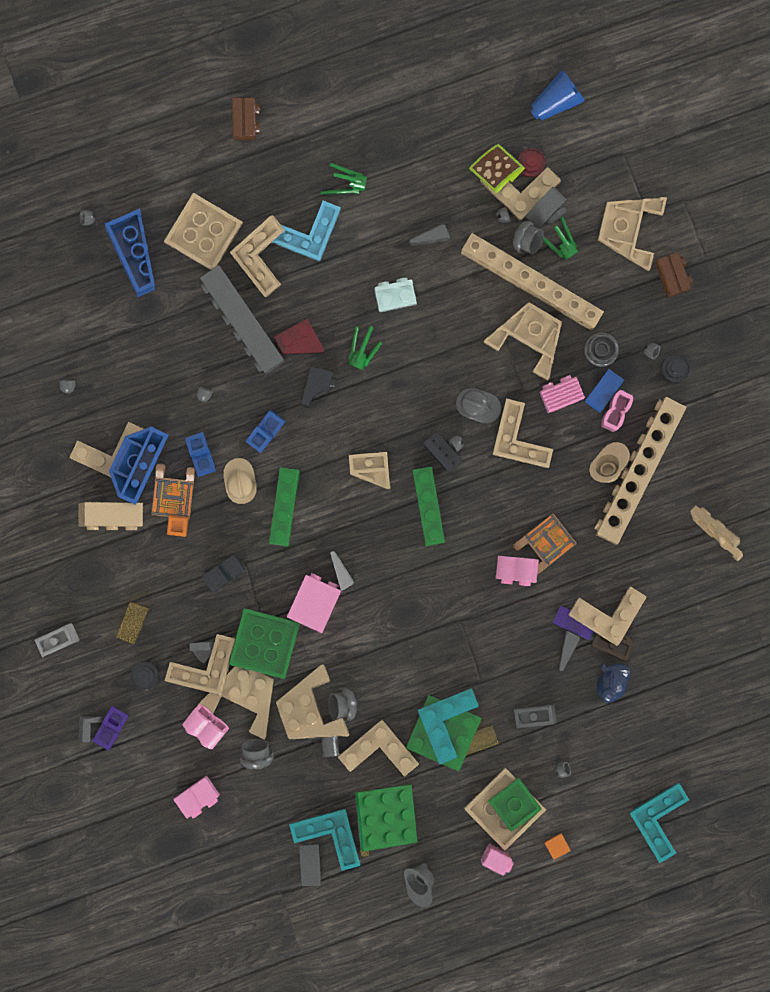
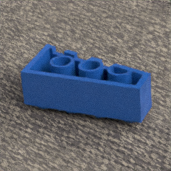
M140 209L105 223V230L137 298L154 291V278Z

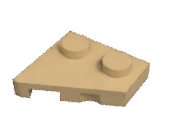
M387 452L349 455L350 475L390 489Z

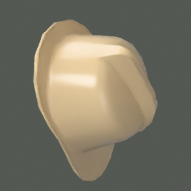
M619 442L608 444L603 448L590 465L589 471L593 479L602 483H610L617 480L629 461L630 453L628 448Z
M242 458L230 460L224 468L227 495L233 502L238 504L250 502L256 494L253 467L247 460Z

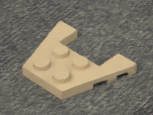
M667 198L607 202L598 241L649 271L654 253L635 249L643 211L662 216Z
M529 302L493 334L487 337L484 343L499 351L508 335L514 337L542 354L533 373L548 381L562 322Z
M695 506L691 510L693 521L708 535L719 541L720 546L725 550L727 549L733 554L732 557L739 561L743 556L742 551L736 547L740 543L739 538L726 529L719 520H714L710 517L711 514L703 507L700 509Z
M320 665L276 702L289 739L349 736L343 718L324 725L313 694V688L330 682L325 665Z
M234 667L226 675L221 696L209 693L199 704L214 713L221 697H224L257 713L249 732L265 740L274 679L262 673Z

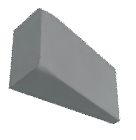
M332 551L331 557L340 589L343 591L354 584V581L335 551Z
M72 623L35 639L42 657L79 641Z

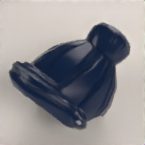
M622 663L609 666L602 664L601 666L603 673L597 683V692L599 697L606 703H612L625 694L627 682L631 674L629 668Z

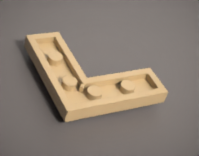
M547 167L522 193L509 181L497 194L482 180L480 182L521 221L535 204L553 186L556 187L561 180Z
M274 216L266 219L230 252L264 297H268L281 285L258 256L261 251L285 231Z
M506 399L492 455L549 468L553 449L516 440L525 403Z
M128 422L113 456L77 441L69 458L110 476L109 470L125 436L141 431L143 428Z
M629 587L612 617L607 616L581 598H578L568 615L618 646L645 601L646 596Z
M217 634L206 671L170 662L165 681L221 696L236 639Z
M380 720L338 756L350 772L379 747L404 777L419 765L417 760L383 720Z

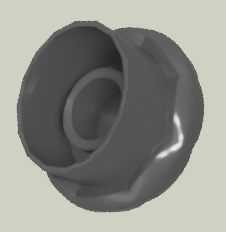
M531 221L521 223L514 233L513 247L515 252L518 254L536 253L542 244L544 231L534 227V223Z
M596 333L586 341L584 351L590 363L595 366L605 367L616 360L619 346L615 338L610 334Z
M342 687L339 689V692L332 693L329 696L328 709L333 720L343 718L346 722H350L357 714V700L354 693L348 688Z
M251 739L242 744L240 762L247 769L259 770L269 766L273 761L274 753L269 749L267 741Z

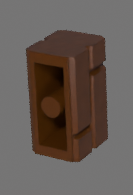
M255 98L232 99V137L234 140H256V134H260V123H256V115H260L259 104H256Z
M675 253L656 260L655 264L667 298L691 289L693 282L690 274L686 275L684 269L686 261L683 256L680 257L679 253Z

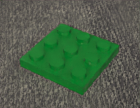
M244 608L229 665L285 679L300 623Z
M428 695L424 707L441 700ZM466 711L444 720L458 757L442 763L443 765L460 771L482 719L481 717ZM419 716L406 748L438 762Z
M411 784L355 792L361 851L417 843Z

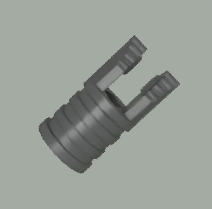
M338 736L321 737L322 757L340 756Z

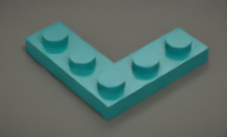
M472 688L418 710L439 764L458 757L444 720L479 707Z
M676 783L629 812L659 863L676 854L658 824L657 819L689 801L680 783Z
M346 809L289 824L294 843L332 833L341 870L360 866Z

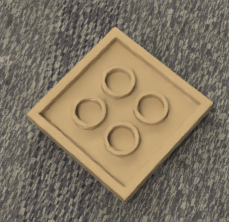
M193 193L164 242L212 270L219 264L243 222Z
M506 768L464 807L474 820L504 850L546 811L537 801L542 810L510 832L488 802V799L516 779Z

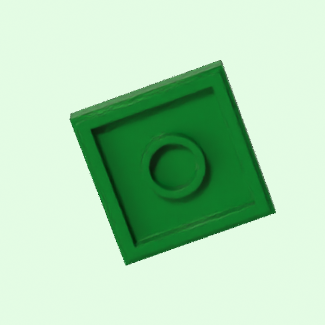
M519 777L488 799V802L510 832L542 810Z

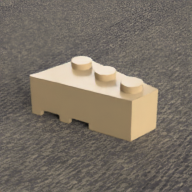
M85 502L79 504V527H87V530H99V527H106V530H118V527H125V530H137V527L143 526V503L135 505L133 503Z

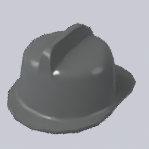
M465 389L459 393L456 400L457 410L461 415L481 423L493 422L501 413V404L497 397L479 389Z
M423 863L414 868L405 869L404 878L410 899L420 907L426 908L430 906L432 902L431 888L435 879L427 864Z

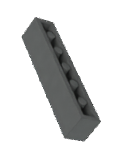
M218 265L200 277L203 282L200 286L206 294L210 292L213 297L211 302L215 308H221L224 313L222 318L226 324H232L235 329L232 333L237 340L242 339L245 343L243 349L249 357L253 355L256 360L254 365L258 371H264L267 374L284 363V359L221 267Z

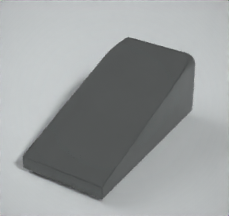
M442 224L411 238L409 244L414 246L450 240V235L445 225Z
M567 630L565 631L558 670L560 671L564 670L580 640V637Z
M554 704L514 709L516 728L557 723Z
M319 844L299 845L301 885H321Z

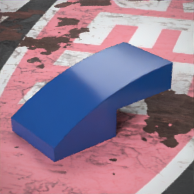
M608 369L585 402L600 413L624 379Z
M270 410L246 442L261 453L286 421Z
M201 432L185 438L197 476L200 477L215 472L216 468L204 433Z

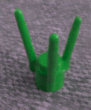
M331 163V167L352 175L333 173L335 177L350 180V187H353V189L321 191L320 194H359V191L365 190L367 176Z
M561 217V223L568 237V240H566L557 225L554 227L563 242L559 246L561 250L545 237L543 242L555 251L559 258L564 257L567 260L576 254L578 250L564 218Z
M373 326L369 327L360 350L356 352L355 347L359 327H355L351 351L348 357L350 360L349 365L363 370V367L368 366L369 361L382 345V342L379 341L367 358V355L363 354Z

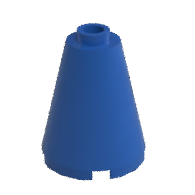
M562 70L531 104L533 109L530 111L536 120L538 118L545 120L577 106L585 100L565 71Z

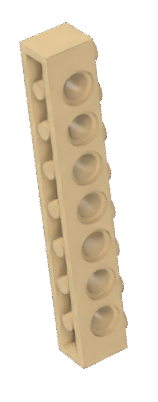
M473 233L462 249L461 253L591 331L604 312Z
M668 397L663 398V400L659 399L654 408L657 411L654 418L650 417L646 424V427H648L646 434L642 433L637 442L640 445L637 452L633 451L629 458L631 462L629 468H624L620 476L623 480L620 485L615 486L611 494L614 497L611 503L607 502L603 510L605 515L602 520H598L594 528L597 530L595 535L615 545L619 543L686 406ZM661 414H666L669 417L668 424H663L660 421ZM653 431L660 433L661 438L659 441L652 439ZM644 448H649L652 451L651 458L644 457ZM636 465L643 467L644 472L642 475L635 473L634 468ZM628 482H632L635 485V490L632 493L626 490ZM619 499L626 501L627 505L624 510L619 509L617 506ZM611 516H615L618 519V524L615 527L610 526L608 522Z

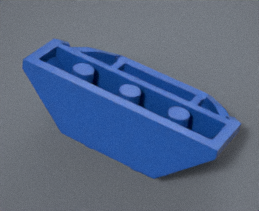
M149 427L125 436L109 470L118 497L135 505L137 504L168 438V434Z

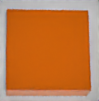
M169 515L167 535L186 537L189 517Z
M562 833L544 842L554 860L571 851Z

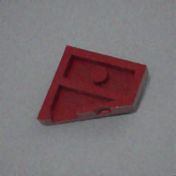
M308 319L274 336L283 354L325 352Z

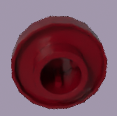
M536 149L524 150L517 160L525 168L521 174L526 177L533 178L538 176L545 167V158Z

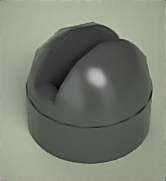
M507 207L497 211L496 217L501 216V218L497 219L499 223L511 222Z
M81 210L80 222L82 226L94 223L95 217H93L94 213L92 211Z
M655 343L646 344L648 347L644 349L645 355L655 359L660 352V346Z
M60 380L61 391L67 394L71 393L75 389V380Z
M198 387L196 396L201 402H206L211 398L213 391L204 387Z
M453 436L447 440L448 445L455 452H458L464 445V441L460 436Z
M560 762L555 766V772H558L556 774L558 777L565 778L571 775L568 762Z

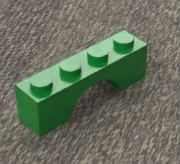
M280 467L269 544L290 546L300 470Z
M432 467L412 470L425 546L445 543Z

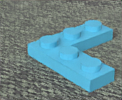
M323 201L309 236L281 225L285 231L272 243L320 261L341 207Z

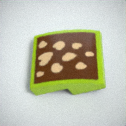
M497 144L484 153L469 169L497 194L509 180L513 182L525 168L503 147Z

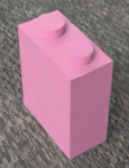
M311 573L310 576H305L287 617L323 633L341 590L338 589L339 585L330 581L328 584L321 582L322 577Z

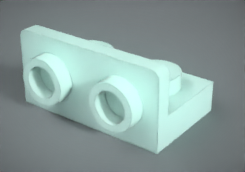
M400 278L396 280L397 283H379L378 287H375L379 312L417 305L413 281L408 280V278Z

